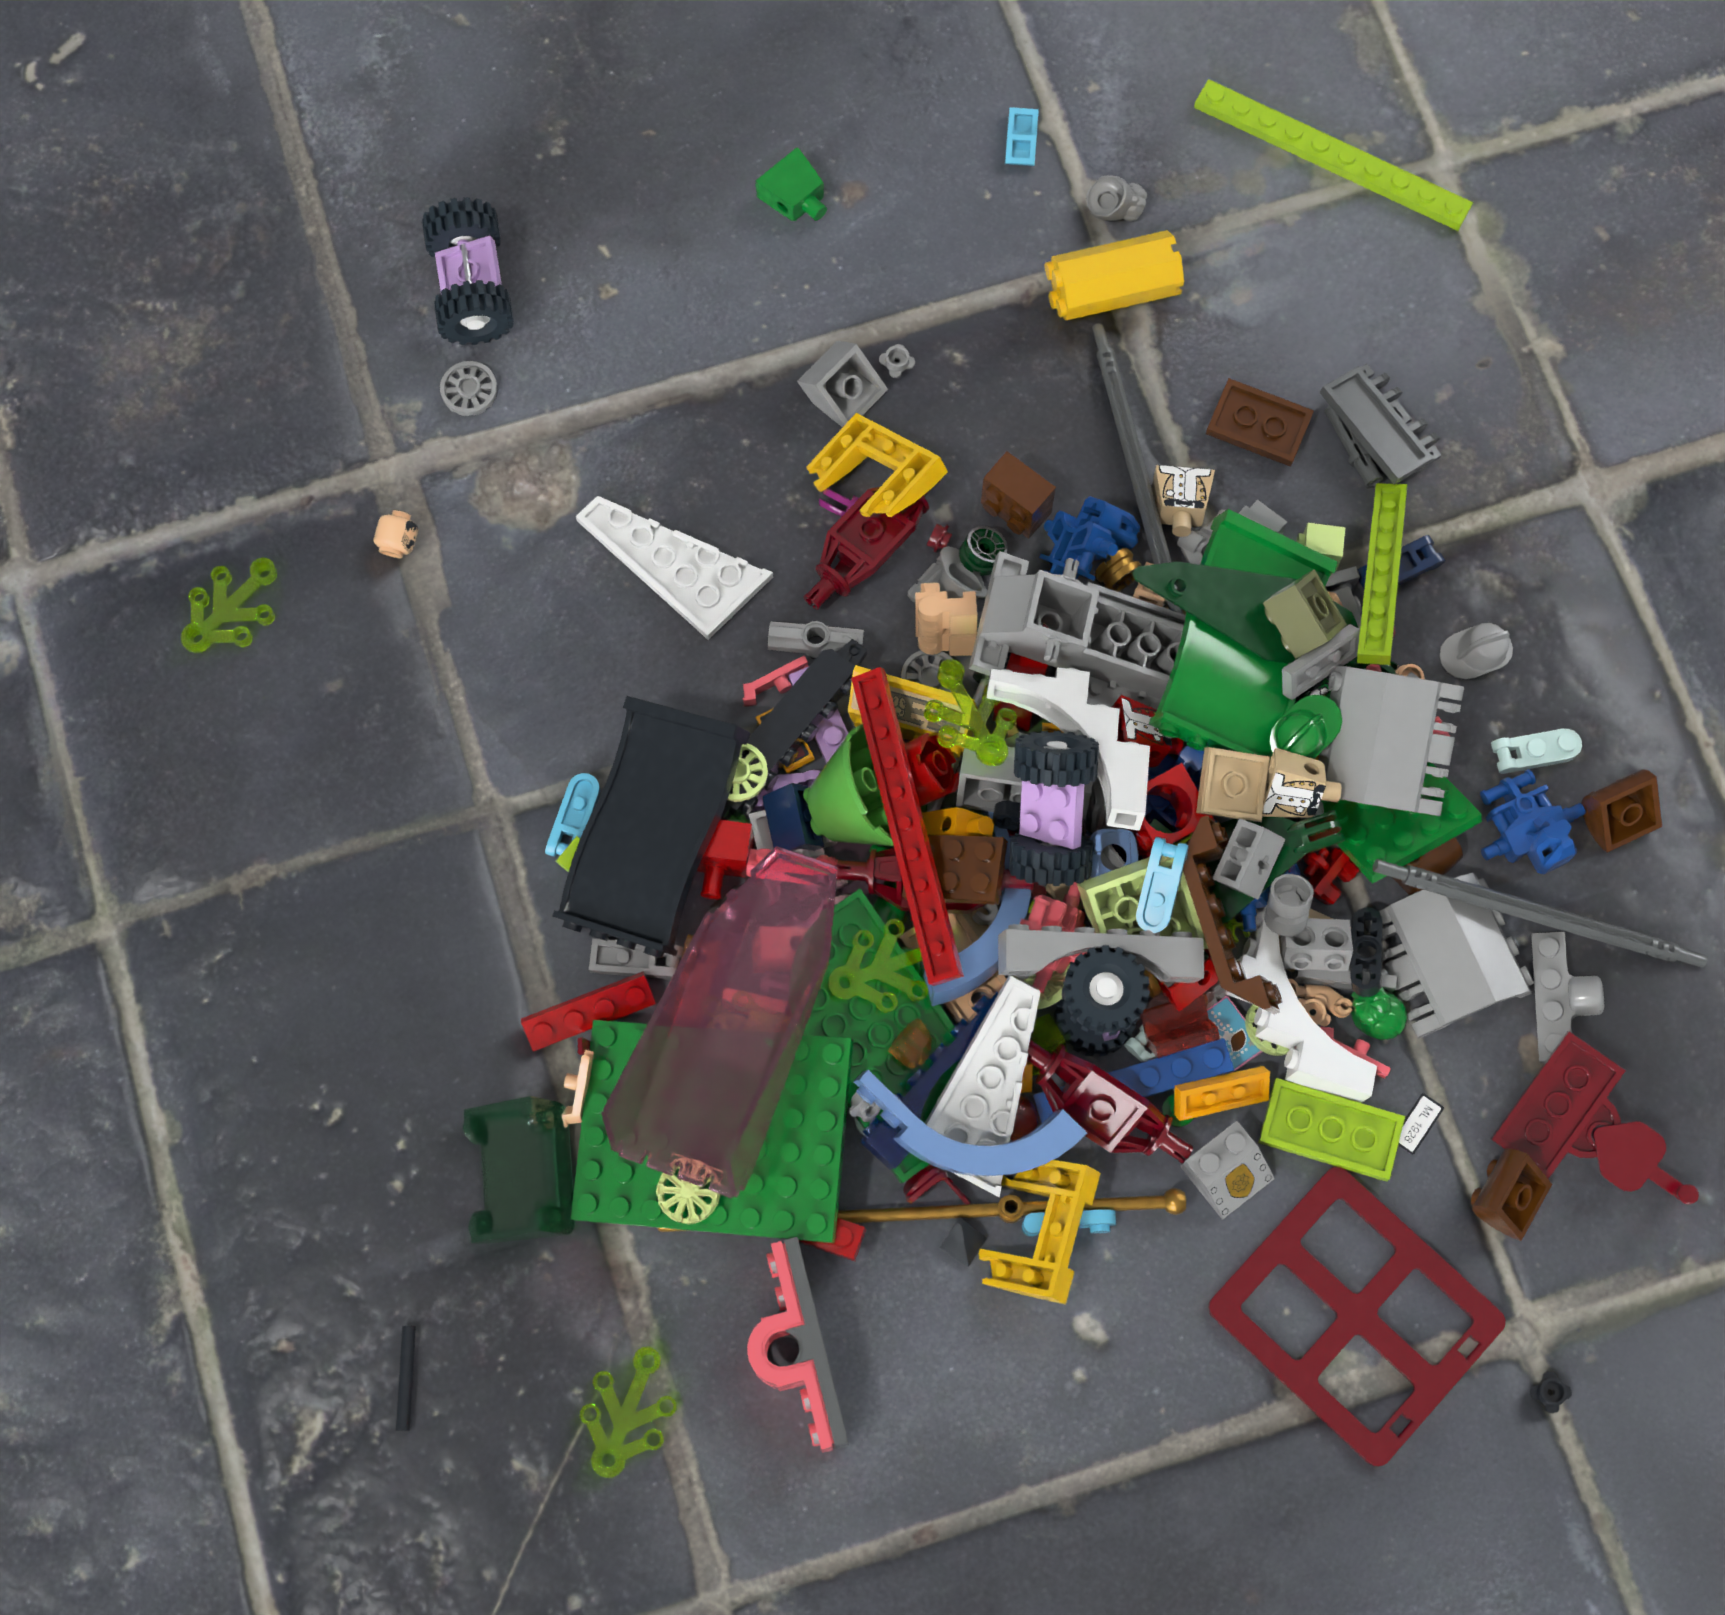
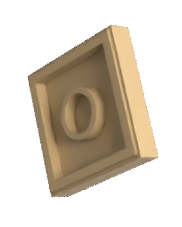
M1205 747L1196 813L1262 822L1270 757Z

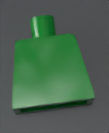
M798 147L755 181L757 197L791 221H796L805 213L814 221H818L827 211V207L821 202L824 197V183Z

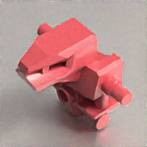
M1074 882V885H1070L1063 902L1044 895L1034 897L1035 902L1028 920L1021 918L1019 924L1029 925V930L1042 931L1043 926L1062 927V932H1074L1075 928L1084 927L1085 912L1077 909L1080 903L1077 883ZM1081 953L1060 958L1045 966L1036 973L1032 986L1039 989L1041 993H1044L1053 972L1062 974L1069 963H1074L1076 957Z

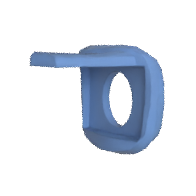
M1128 829L1097 830L1089 839L1093 841L1091 878L1113 871L1106 868L1101 861V852L1108 845L1115 844L1124 849L1126 852V862L1123 866L1139 861L1137 839L1133 832Z

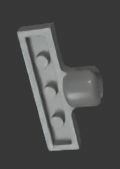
M1565 932L1531 933L1540 1064L1546 1062L1567 1031L1572 1033L1571 1023L1573 1018L1577 1016L1600 1015L1604 1010V991L1601 978L1598 976L1574 977L1569 974Z

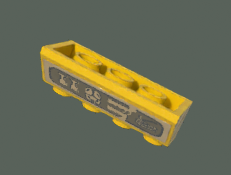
M855 665L852 677L868 672L871 669ZM886 674L903 739L911 741L926 733H930L929 736L931 737L938 735L947 743L955 758H959L960 755L963 756L965 740L977 742L983 722L974 699ZM851 682L848 713L854 726L857 727L863 723Z

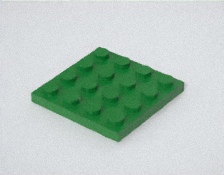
M1427 762V766L1436 767L1433 763ZM1425 773L1423 787L1429 788L1431 786L1444 790V798L1421 794V798L1443 802L1440 816L1339 799L1338 802L1321 800L1324 813L1336 810L1338 817L1334 821L1340 822L1342 830L1338 833H1343L1346 840L1337 845L1372 884L1386 876L1373 872V864L1376 859L1405 866L1482 822L1481 813L1446 777H1435Z

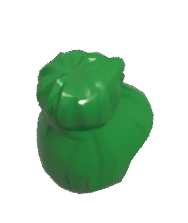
M1382 987L1376 995L1371 997H1361L1355 992L1351 994L1354 998L1351 1017L1355 1026L1360 1031L1378 1040H1389L1397 1037L1404 1030L1408 1016L1406 1007L1398 997L1385 991Z

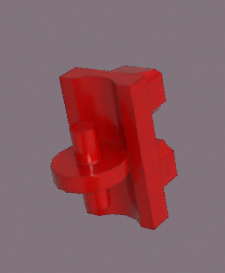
M1323 848L1318 854L1311 852L1303 857L1308 865L1303 873L1310 878L1308 882L1314 890L1313 897L1325 905L1334 904L1341 895V891L1332 883L1336 876L1343 882H1350L1360 871L1342 850L1333 848L1331 852Z

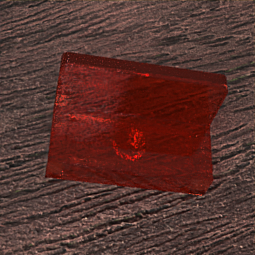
M1203 995L1179 1012L1171 1002L1145 1009L1141 1014L1147 1047L1157 1058L1220 1039L1218 1027L1208 1018Z

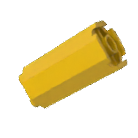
M1166 230L1052 256L1050 262H1045L1047 279L1052 282L1053 291H1049V301L1052 309L1057 308L1059 317H1063L1067 321L1180 295L1182 290L1179 287L1184 285V275L1180 252H1174L1171 247L1172 244H1177L1174 235Z

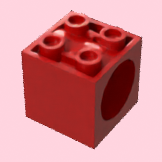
M1183 763L1147 782V795L1161 796L1167 799L1174 807L1177 814L1174 833H1164L1155 830L1146 821L1145 816L1140 831L1128 830L1132 831L1137 839L1139 856L1141 855L1145 859L1150 857L1155 837L1166 839V843L1174 845L1193 834L1201 817L1209 816L1213 821L1215 820L1212 815L1196 813L1199 792Z

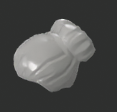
M1111 175L1101 176L1086 195L1087 206L1094 217L1109 221L1124 219L1132 222L1137 220L1144 210L1147 192L1141 185L1137 183L1128 184L1124 179Z

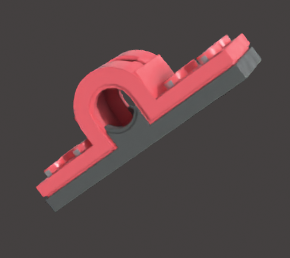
M795 1237L784 1240L785 1243L783 1244L782 1241L772 1243L773 1253L766 1254L772 1278L779 1277L781 1286L775 1287L780 1311H787L760 1318L761 1322L757 1324L749 1337L747 1352L754 1372L761 1381L770 1387L777 1388L780 1392L803 1385L806 1386V1388L800 1390L805 1413L812 1411L815 1422L808 1424L814 1447L820 1445L823 1453L833 1450V1447L838 1449L849 1446L798 1238ZM787 1336L798 1344V1357L793 1362L794 1364L790 1366L779 1367L773 1365L768 1360L767 1352L769 1346L773 1341Z

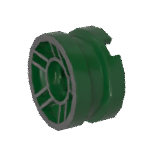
M988 526L975 527L969 532L965 541L960 546V561L970 572H980V576L992 574L995 557L999 551L1007 553V542L1002 534L994 528Z

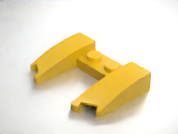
M855 413L806 467L810 474H818L819 479L813 483L819 492L824 491L843 478L867 457L894 470V473L859 510L864 517H870L873 513H886L888 517L896 515L920 499L948 473L940 456L858 413Z
M1052 1160L1034 1169L1019 1172L1012 1180L1003 1175L1002 1187L1049 1197L1033 1259L980 1249L978 1253L979 1259L982 1261L990 1260L992 1278H984L982 1283L998 1289L1066 1304L1075 1272L1069 1269L1068 1265L1085 1204H1093L1101 1173L1088 1165Z

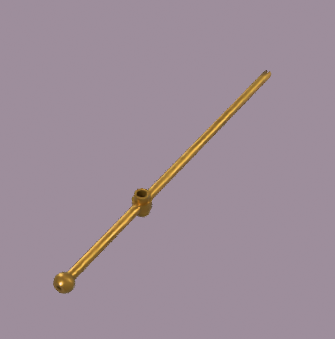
M1172 1188L1167 1190L1164 1195L1094 1198L1093 1204H1085L1083 1211L1165 1209L1170 1214L1178 1215L1186 1210V1196L1184 1191ZM1006 1195L1000 1199L999 1203L838 1210L837 1218L851 1223L999 1216L1002 1221L1012 1224L1019 1221L1023 1215L1045 1212L1048 1201L1022 1202L1015 1195ZM1013 1205L1017 1211L1008 1213L1005 1207ZM657 1228L660 1232L690 1231V1230H678V1229Z

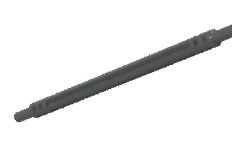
M1099 323L1092 327L1098 348L1096 355L1154 564L1172 562L1121 380L1117 359L1115 358V352L1113 348H1110L1104 324ZM1166 600L1169 610L1183 614L1181 608Z
M1376 859L1373 864V872L1400 879L1405 885L1669 962L1677 960L1704 968L1707 964L1706 955L1682 949L1677 943L1411 865L1403 867Z

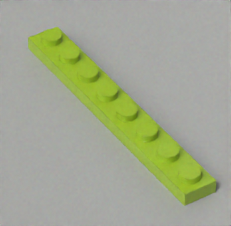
M1376 483L1357 663L1390 665L1407 484Z

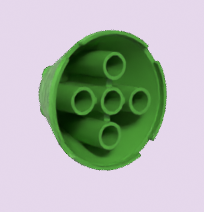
M862 724L853 728L847 734L811 786L804 790V799L808 803L812 817L811 828L817 836L824 835L834 842L894 846ZM927 805L921 807L922 813L927 812Z

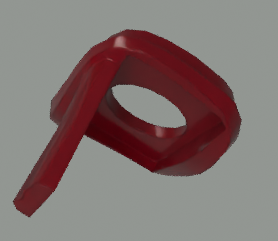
M931 1164L910 1177L903 1188L906 1201L912 1204L927 1190L943 1180L965 1205L971 1203L950 1179L947 1170L937 1168Z

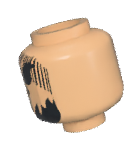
M393 510L392 515L380 517L373 540L375 545L379 547L378 551L380 553L400 559L403 558V555L413 551L418 526L410 520L411 515Z

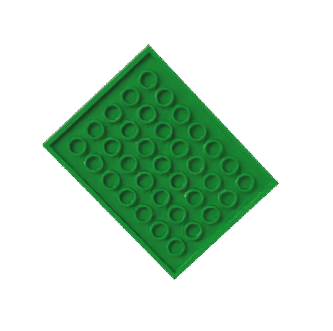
M593 1020L590 1051H593L594 1055L589 1085L583 1105L571 1220L780 1239L797 1237L798 1240L835 1243L854 1040L839 1037ZM686 1159L697 1160L708 1165L715 1172L720 1183V1199L716 1209L708 1218L694 1224H683L670 1219L660 1208L656 1194L657 1185L664 1170L675 1162ZM688 1165V1166H687V1171H688V1176H689V1177H690L691 1172H692V1170H693V1166H692V1165ZM677 1168L673 1173L681 1180L680 1171ZM701 1170L697 1180L703 1178L706 1175V1171ZM667 1179L666 1187H676L675 1184ZM712 1182L703 1186V1189L711 1190L713 1188ZM665 1193V1201H667L676 1194ZM710 1196L702 1197V1200L707 1204L712 1202ZM679 1202L670 1207L672 1213H675ZM696 1204V1213L700 1215L702 1214V1209ZM687 1205L682 1215L683 1218H688L689 1216Z

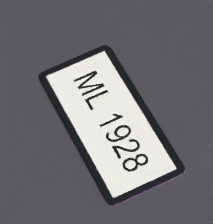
M1422 1093L1404 1120L1398 1145L1410 1154H1415L1444 1110V1107Z

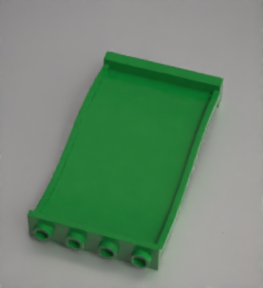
M1230 509L1213 519L1210 528L1213 531L1200 565L1291 579H1299L1315 569L1324 586H1326L1329 577L1335 573L1338 564L1337 561ZM1186 612L1175 662L1156 714L1150 718L1149 725L1159 729L1158 732L1164 736L1177 737L1186 741L1187 745L1195 750L1203 751L1205 747L1269 756L1271 760L1273 754L1270 744L1271 731L1277 721L1295 703V699L1291 700L1283 695L1282 669L1288 664L1265 661Z

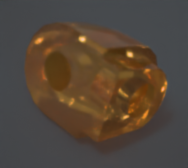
M917 1018L903 1029L888 1051L903 1065L914 1069L917 1065L924 1064L932 1050L931 1033L926 1025Z

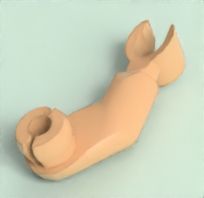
M1288 979L1297 997L1309 1000L1318 994L1323 995L1327 999L1326 1009L1338 1018L1347 1017L1353 1010L1352 1002L1329 986L1310 984L1299 986L1295 980Z

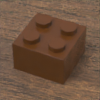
M1006 451L983 479L981 504H983V508L987 513L994 517L999 516L1007 522V526L1018 535L1023 534L1029 539L1052 513L1056 487Z

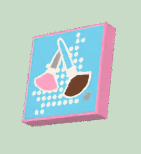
M1225 996L1174 1033V1036L1185 1050L1224 1038L1234 1067L1233 1072L1262 1053L1250 1040L1245 1027V1018L1228 996Z

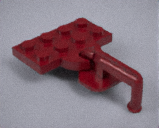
M1570 1031L1566 1032L1491 1137L1492 1141L1504 1149H1515L1527 1153L1548 1179L1564 1156L1570 1153L1579 1158L1597 1157L1601 1175L1621 1190L1636 1191L1649 1179L1684 1204L1691 1205L1699 1198V1192L1695 1186L1682 1184L1657 1166L1666 1152L1665 1140L1659 1133L1639 1121L1621 1124L1618 1111L1607 1099V1096L1626 1070Z

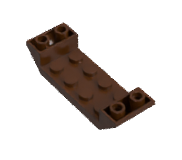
M1209 816L1201 817L1187 844L1189 849L1183 872L1220 986L1272 1014L1280 1013L1278 1004L1283 1003L1277 984H1273L1272 981L1261 975L1247 979L1241 961H1237L1233 955L1232 949L1236 948V943L1231 930L1226 929L1225 925H1223L1221 918L1226 916L1221 899L1216 898L1211 886L1216 885V883L1212 879L1213 873L1210 867L1205 865L1222 858L1228 845L1229 837L1225 827L1221 828L1219 822L1215 823Z

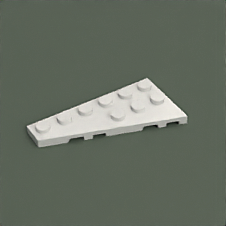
M597 496L576 516L578 523L708 640L773 578V572L764 568L761 570L748 564V561L744 559L734 558L720 552L718 548L677 530L667 529L657 521L650 518L649 520L631 513V510L600 496Z
M1008 976L924 1124L949 1139L965 1144L996 1146L1010 1142L1022 1087L1024 1067L1028 1057L1031 1032H1033L1041 993L1039 989L1015 976ZM954 1173L1000 1197L1003 1175L969 1176Z

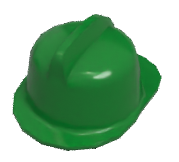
M1315 694L1302 698L1273 727L1270 736L1272 751H1274V748L1315 759L1340 732L1342 725L1340 709L1334 701L1326 696Z

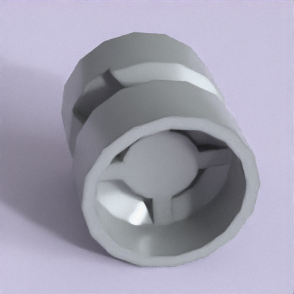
M1285 874L1275 878L1271 883L1264 920L1272 932L1282 936H1295L1306 928L1314 890L1305 878L1299 875Z

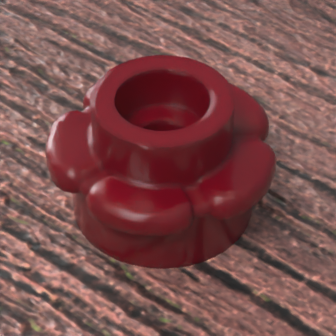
M937 523L926 546L934 549L935 553L938 552L939 548L947 547L952 536L951 533L947 532L949 525L944 527Z

